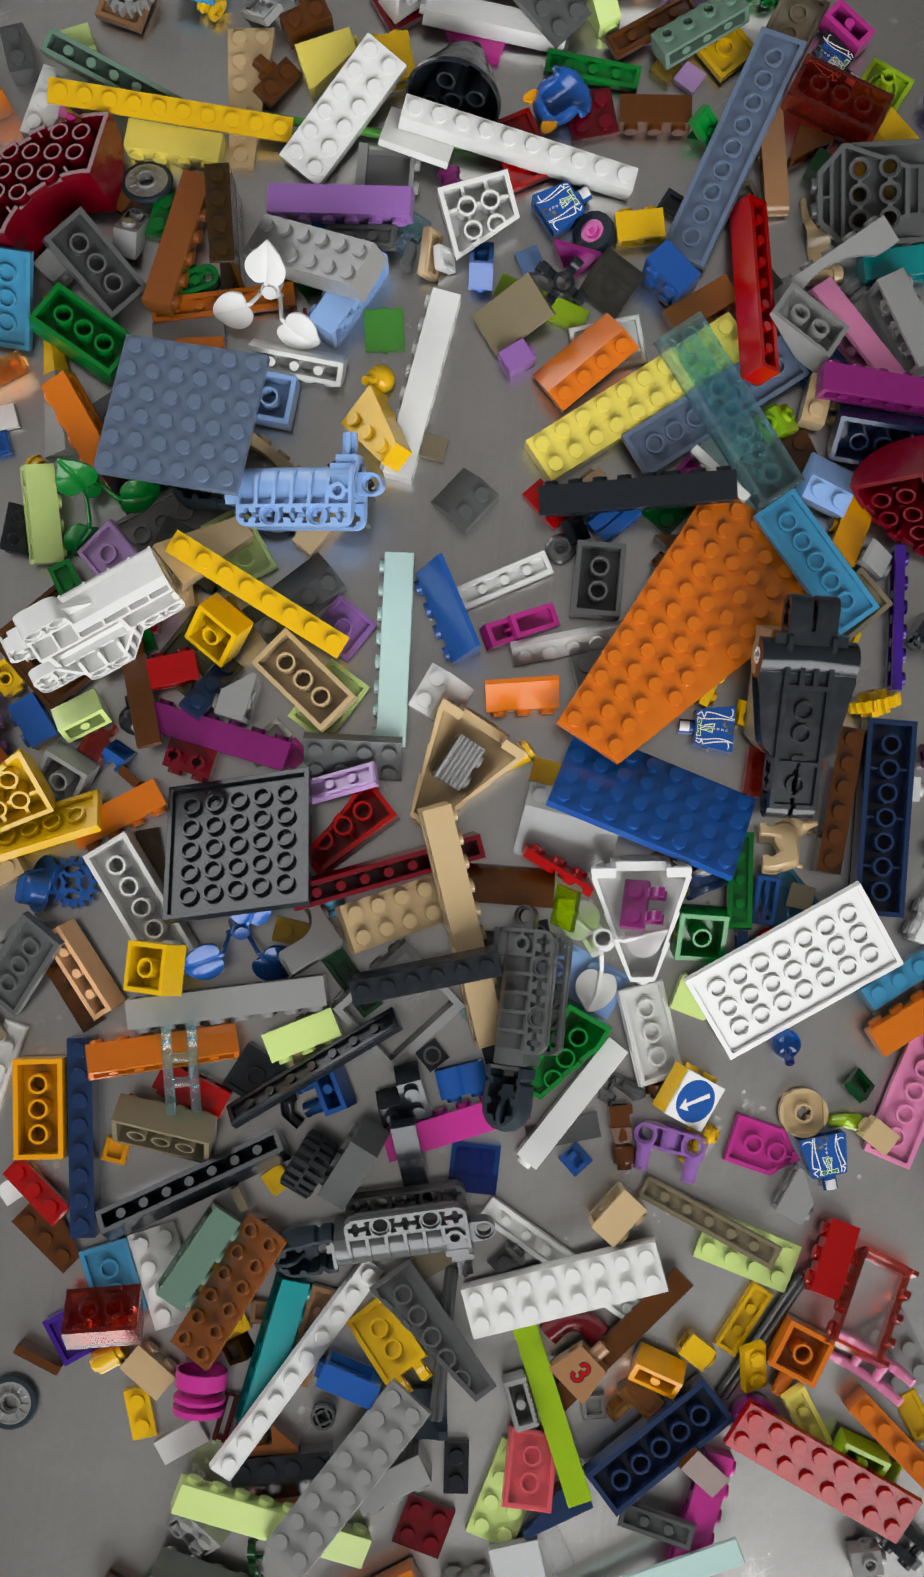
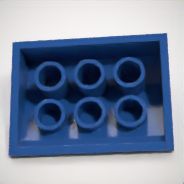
M440 553L416 573L417 580L413 583L418 595L423 594L426 603H423L427 616H433L436 623L432 628L437 639L442 638L445 647L441 648L446 661L451 660L454 666L480 655L481 644L444 556Z

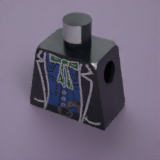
M829 29L802 64L797 75L799 79L828 93H832L839 83L851 90L859 79V76L849 70L854 62L855 55Z

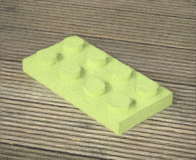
M725 1215L783 1247L772 1270L700 1231L691 1253L693 1257L785 1293L801 1252V1245Z
M503 1434L465 1527L466 1532L492 1543L516 1539L527 1510L501 1507L508 1436Z

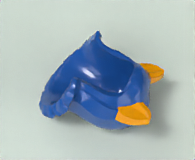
M554 65L552 67L554 74L545 78L537 88L529 90L522 98L525 103L533 105L535 116L542 122L541 132L543 134L553 132L557 126L569 122L576 114H579L580 118L585 117L592 108V98L587 84L584 83V79L580 77L577 71L570 67Z

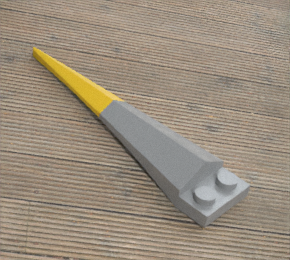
M43 339L45 383L62 370H70L65 354ZM44 399L45 458L47 459V464L54 463V468L57 470V458L79 461L80 456L77 450L68 442V434L57 422L54 409Z

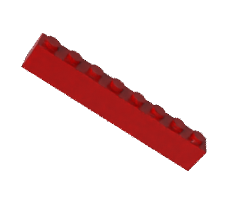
M749 193L734 204L729 217L740 374L742 380L759 386L780 374L777 328L769 315L774 309L775 303L767 202Z

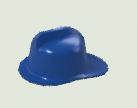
M50 855L42 856L36 862L34 869L27 870L17 880L15 901L20 904L29 905L34 913H40L44 910L54 879L55 861Z

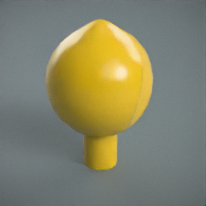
M377 364L369 369L367 375L361 378V382L365 386L371 384L385 394L393 388L395 375L393 370L387 365Z

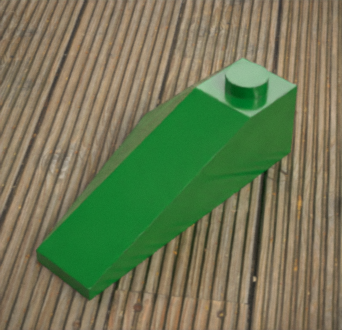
M568 998L562 1051L556 1056L540 1055L539 1067H530L536 1070L535 1080L531 1083L534 1087L533 1096L539 1100L544 1098L572 1071L578 1069L585 1060L598 1052L611 1032L612 1027L593 1012H587L582 1005ZM558 1016L556 1017L552 1027L557 1025ZM550 1031V1034H557V1031ZM552 1037L548 1045L550 1052L553 1047H556V1043L552 1042Z

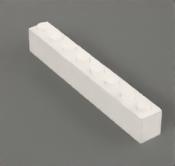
M433 287L431 295H426L424 309L427 310L425 318H420L417 332H421L419 341L414 340L411 355L415 356L413 363H408L405 377L408 378L406 387L402 386L399 400L402 401L400 410H395V420L399 428L402 429L412 454L398 472L381 463L380 469L383 470L384 478L412 485L461 305V294Z

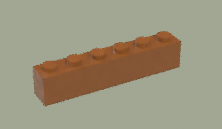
M183 169L142 296V302L147 311L174 317L176 309L181 307L183 287H187L189 282L188 270L190 265L193 266L195 263V250L197 244H200L203 238L202 228L204 222L207 223L205 175L203 173Z

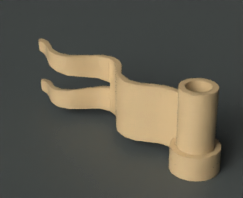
M800 197L801 218L807 230L808 260L812 259L813 262H816L822 258L820 253L831 246V238L820 228H817L816 224L810 219L806 198ZM834 263L823 269L807 286H817L829 277L837 285H842L844 281L842 266H835Z

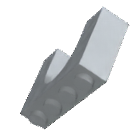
M317 905L303 909L308 915L310 922L308 933L279 952L278 959L290 978L340 949L343 944V935L337 926L333 927L329 921L330 915L324 906L320 907Z

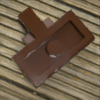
M260 53L252 64L260 73L258 78L261 80L254 87L253 93L271 109L302 78L303 73L286 56L276 64L274 61L270 63Z

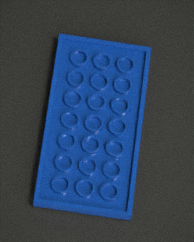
M572 736L546 806L731 881L757 799L639 750H635L622 762L615 764L575 736Z

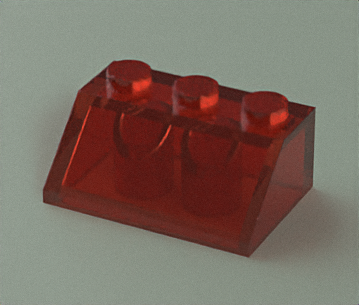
M141 1284L67 1289L60 1334L67 1350L142 1345L144 1314Z

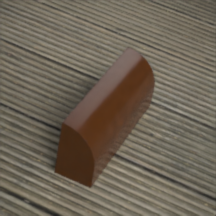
M469 862L470 867L467 869L468 878H472L475 886V892H472L474 902L553 908L555 870L553 873H549L542 868Z

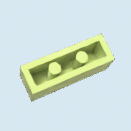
M330 1006L267 1031L261 1037L271 1062L278 1061L281 1065L293 1060L292 1055L302 1052V1055L309 1054L317 1050L315 1046L321 1043H325V1046L339 1039L338 1037L343 1034L335 1011Z

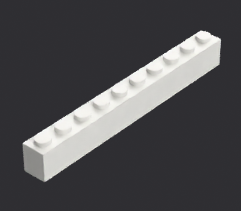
M408 93L405 97L398 129L532 172L544 174L557 180L569 182L579 187L586 186L589 190L623 201H627L631 195L639 169Z

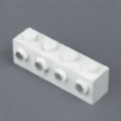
M253 338L247 346V352L269 356V372L296 376L302 382H316L332 388L341 387L345 381L348 356L313 349L298 350L282 343Z

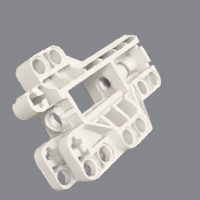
M147 546L141 552L127 557L126 560L111 568H107L106 571L86 582H82V584L68 592L58 595L57 598L54 596L44 598L20 611L12 619L16 627L6 632L8 637L5 639L0 636V642L11 663H18L23 660L30 662L29 660L36 658L42 663L31 669L28 675L34 687L43 693H49L82 675H87L92 680L99 679L135 660L144 630L179 612L184 608L185 603L163 561L150 546Z

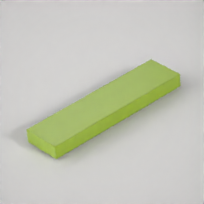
M502 273L493 297L498 296L518 279ZM558 297L552 305L556 314L547 321L568 330V328L585 325L590 311Z

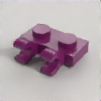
M625 879L619 927L621 929L645 931L646 924L663 925L664 915H662V911H648L649 900L666 901L667 891H665V887L655 886L651 888V882L648 880Z

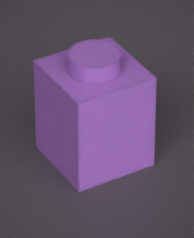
M522 338L498 352V361L509 380L533 367L535 365V356L537 355L531 343L526 344Z

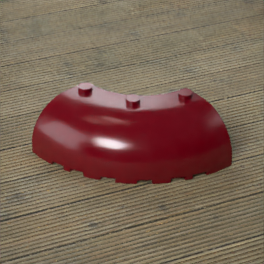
M109 111L80 114V118L68 121L67 117L59 119L58 124L48 128L46 125H42L28 132L29 137L18 143L14 140L0 150V246L34 251L35 261L45 246L42 240L80 206L88 215L115 211L124 178V152L118 127Z
M924 435L892 442L870 454L854 471L850 489L861 508L865 509L872 516L871 520L875 525L879 524L886 530V534L899 544L903 542L912 547L913 552L924 556Z

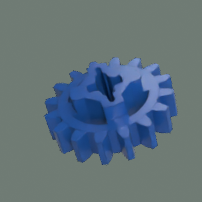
M70 856L69 862L66 858H61L62 865L55 864V875L49 895L55 894L56 897L53 902L58 903L62 901L61 907L67 908L69 903L71 909H77L78 903L81 907L87 906L86 899L90 902L94 901L92 893L100 892L99 889L95 888V884H98L87 864L85 865L83 857H80L78 862L76 856ZM70 866L80 867L74 873L67 868ZM87 877H88V879H89V886H88V887L86 886V878H87ZM59 878L61 879V887H60V888H59V884H58ZM71 878H77L75 881L77 887L70 886L72 884ZM75 892L77 895H80L81 897L77 899H71L67 896Z

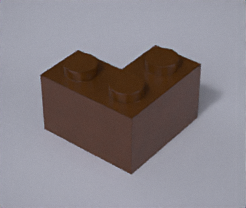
M294 0L296 7L279 15L281 29L291 50L295 49V44L334 31L332 14L325 0Z

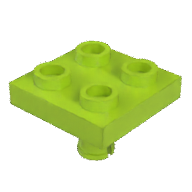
M874 56L850 94L848 101L879 120L884 121L891 106L896 111L898 110L915 80Z

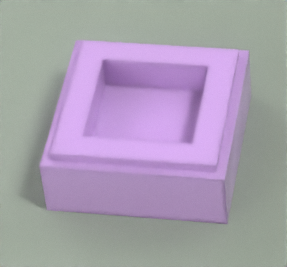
M687 61L673 78L672 83L688 95H693L705 80L707 74L690 61Z

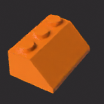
M559 675L485 680L486 714H491V718L506 717V713L515 712L516 716H528L530 711H540V715L554 714V709H559L560 707Z

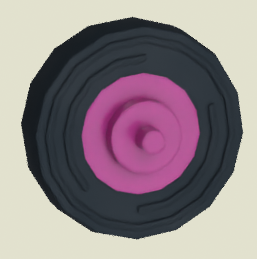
M590 211L583 214L577 220L573 227L572 236L574 244L603 253L612 245L616 230L614 222L606 213Z

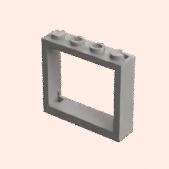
M403 938L401 941L397 940L394 944H391L387 949L389 952L384 957L378 956L369 965V970L391 966L405 952L413 961L422 960L423 958ZM450 987L440 989L449 1001L389 1056L379 1045L370 1049L392 1073L394 1072V1066L402 1065L465 1007L463 1001ZM350 988L346 991H339L338 995L333 999L332 1009L354 1030L360 1025L344 1009L352 1002Z

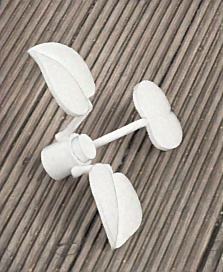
M267 239L250 252L244 264L246 273L253 281L263 282L261 289L247 303L245 296L241 292L229 291L222 294L213 306V315L231 328L244 329L251 324L254 318V313L249 307L260 296L263 295L268 300L277 298L279 319L283 323L277 329L279 339L293 349L307 350L314 348L320 344L321 340L312 320L301 312H292L288 314L286 319L284 317V294L281 293V290L284 286L286 270L278 251Z
M561 900L559 918L565 934L573 940L581 941L590 933L593 935V942L599 950V972L594 969H587L576 980V993L585 1010L593 1012L602 1009L611 1002L617 991L616 978L612 974L603 973L604 952L610 951L616 941L628 942V950L631 954L639 958L650 957L659 950L667 936L668 928L665 925L646 924L645 931L623 929L627 938H621L617 935L613 936L605 928L592 930L600 922V912L593 903L585 900Z

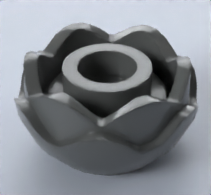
M555 534L546 543V555L550 560L558 564H564L574 557L575 544L570 546L565 534Z

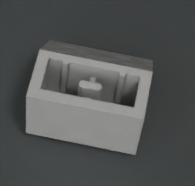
M173 1515L166 1523L173 1536L182 1539L188 1545L191 1553L202 1558L221 1547L231 1533L229 1530L178 1515Z

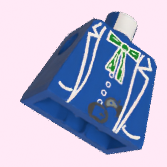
M564 182L532 195L531 206L555 242V239L560 240L575 226L577 220L585 214L583 204L591 200L592 195L586 186L574 191L569 182Z
M736 706L696 709L693 711L692 720L679 719L678 733L691 734V745L730 754L733 751Z
M839 1128L819 1132L810 1138L794 1137L808 1175L812 1179L821 1178L823 1190L837 1189L836 1175L847 1172L846 1133Z

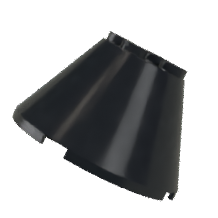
M477 41L449 43L447 47L419 63L408 78L406 94L408 93L497 122L501 112L500 94L489 58L484 52L482 45Z

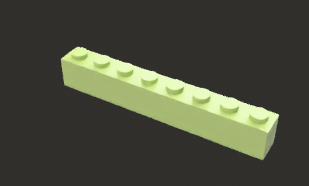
M182 1473L171 1500V1514L266 1541L294 1504L291 1502L280 1503L267 1495H253L244 1488L233 1489L220 1481H206L197 1474L191 1473L186 1475ZM346 1523L320 1557L361 1569L372 1542L369 1529L361 1523Z

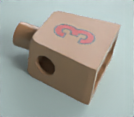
M601 1339L592 1348L584 1340H580L550 1361L549 1370L583 1405L607 1373V1365L602 1359L611 1350Z

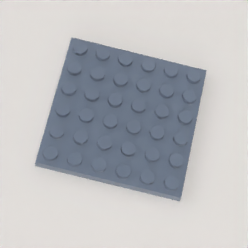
M126 334L93 464L96 473L238 497L269 367V356Z

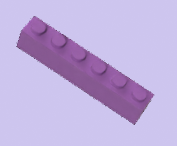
M268 183L266 212L270 215L304 224H310L311 221H320L323 224H335V222H344L345 224L392 223L398 227H403L406 224H413L415 194L412 186Z

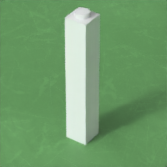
M421 0L419 13L424 14L422 25L548 52V48L555 49L520 8L484 0ZM565 42L562 43L556 50L563 51Z
M608 1036L600 1050L588 1058L515 1151L519 1156L517 1161L527 1169L532 1166L536 1170L629 1052Z

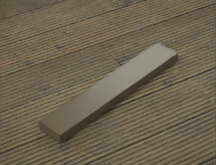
M649 1173L637 1195L772 1270L783 1248Z

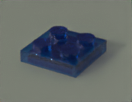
M463 1140L452 1143L448 1180L456 1179L461 1181L467 1193L496 1196L501 1145Z

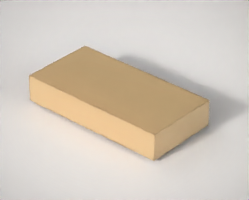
M431 226L423 227L417 274L429 282H438L439 271L435 269L433 245L439 243L443 245L444 236Z

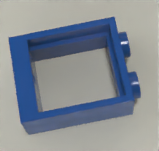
M330 1348L326 1356L322 1355L319 1359L314 1376L317 1377L316 1387L368 1410L373 1407L382 1383V1379L374 1367Z

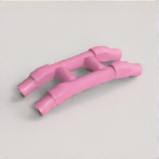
M836 1327L833 1336L851 1345L856 1351L851 1359H849L845 1354L833 1350L829 1359L873 1386L885 1398H888L894 1405L899 1407L904 1399L895 1392V1389L881 1379L887 1370L898 1379H901L910 1388L916 1383V1379L901 1364L893 1361L863 1341L858 1335ZM865 1355L879 1363L872 1374L859 1366Z

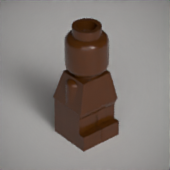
M630 1102L607 1104L608 1127L615 1143L612 1146L613 1163L617 1165V1170L632 1169V1164L635 1160L634 1146L631 1144L632 1126L629 1115L633 1114V1106Z

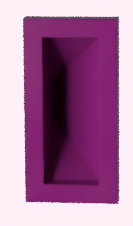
M555 239L553 253L563 271L573 257L578 256L584 261L580 269L574 274V278L599 265L602 252L559 239Z

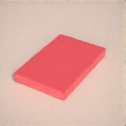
M509 1426L501 1507L544 1513L552 1512L556 1467L544 1431L528 1429L516 1432L514 1426Z

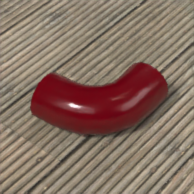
M592 1311L543 1322L539 1325L543 1333L555 1344L564 1335L573 1331L579 1332L591 1344H594L605 1334L609 1327Z

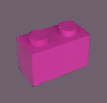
M838 0L824 14L818 28L823 35L829 29L855 55V58L869 45L875 33V30L843 0Z

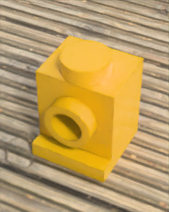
M3 658L0 660V691L7 698H15L24 692V686L27 683L8 660ZM9 675L10 681L4 684L3 679Z

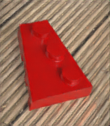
M525 843L521 850L523 857L549 873H553L555 870L558 872L557 876L568 885L576 883L582 888V894L590 897L594 888L585 870L577 866L574 869L566 865L567 861L558 855L551 857L545 853L546 849L536 843H533V845Z

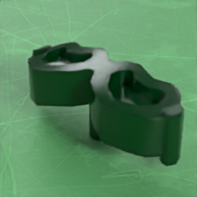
M248 1539L247 1559L249 1573L251 1577H264L257 1564V1561L264 1560V1554L256 1555V1541L258 1539Z

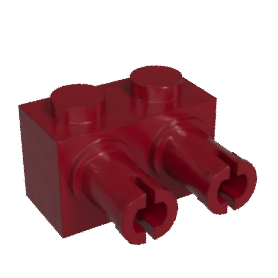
M170 737L162 765L168 767L167 772L180 776L182 772L192 774L190 779L205 782L206 779L213 780L221 753Z

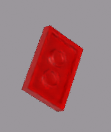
M529 107L500 118L497 123L541 136ZM499 161L502 170L508 169L514 193L551 178L544 174Z

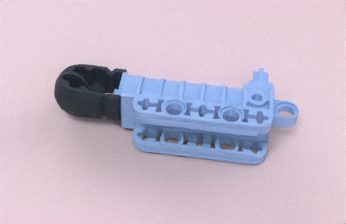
M346 432L343 433L342 454H336V463H330V467L245 468L238 497L224 494V498H206L199 496V492H204L205 496H210L212 492L172 486L178 502L188 509H236V520L239 524L262 531H360L367 524L368 497L381 495L385 490L386 484L384 478L379 474L366 472V468L363 466L364 457L357 454L358 433ZM375 477L379 481V486L377 490L371 492L368 490V481ZM249 510L251 518L247 522V519L243 518V514ZM288 513L291 518L283 517V514ZM330 513H335L337 518L330 517ZM355 513L356 516L360 517V522H356V526L352 523ZM266 517L274 518V522H268ZM313 517L320 518V522H315Z

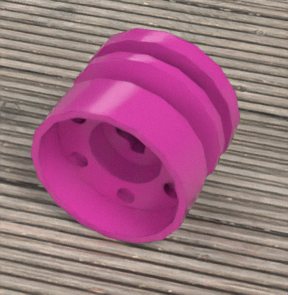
M194 1361L184 1362L176 1366L175 1387L178 1390L173 1394V1401L175 1402L172 1405V1413L176 1417L190 1421H210L221 1418L225 1411L223 1403H225L226 1396L222 1391L227 1388L228 1368L214 1362L210 1370L205 1371Z

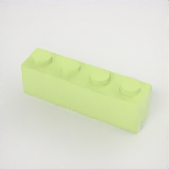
M54 463L24 464L20 467L30 565L57 564L67 557V550H65L64 543L62 542V533H64L65 526L59 514V509L62 508L61 495L57 494Z

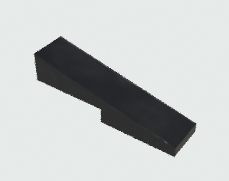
M415 1117L391 1121L390 1130L404 1187L428 1184L429 1179ZM431 1192L424 1193L423 1197L425 1199L432 1200ZM415 1194L416 1201H419V1194Z

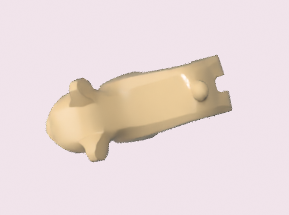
M786 816L783 821L777 822L774 825L769 826L766 823H760L757 833L758 844L773 845L777 853L772 857L767 854L762 855L761 874L777 875L780 872L793 868H803V864L799 860L798 842L804 835H815L813 827L818 825V821L788 818Z

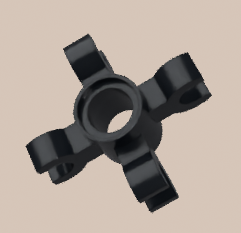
M578 256L573 257L569 261L564 271H555L545 260L540 261L534 270L548 280L549 291L545 297L551 307L558 296L563 294L578 306L583 305L588 298L583 292L574 287L575 280L573 276L584 263ZM558 277L565 280L564 290L557 286Z

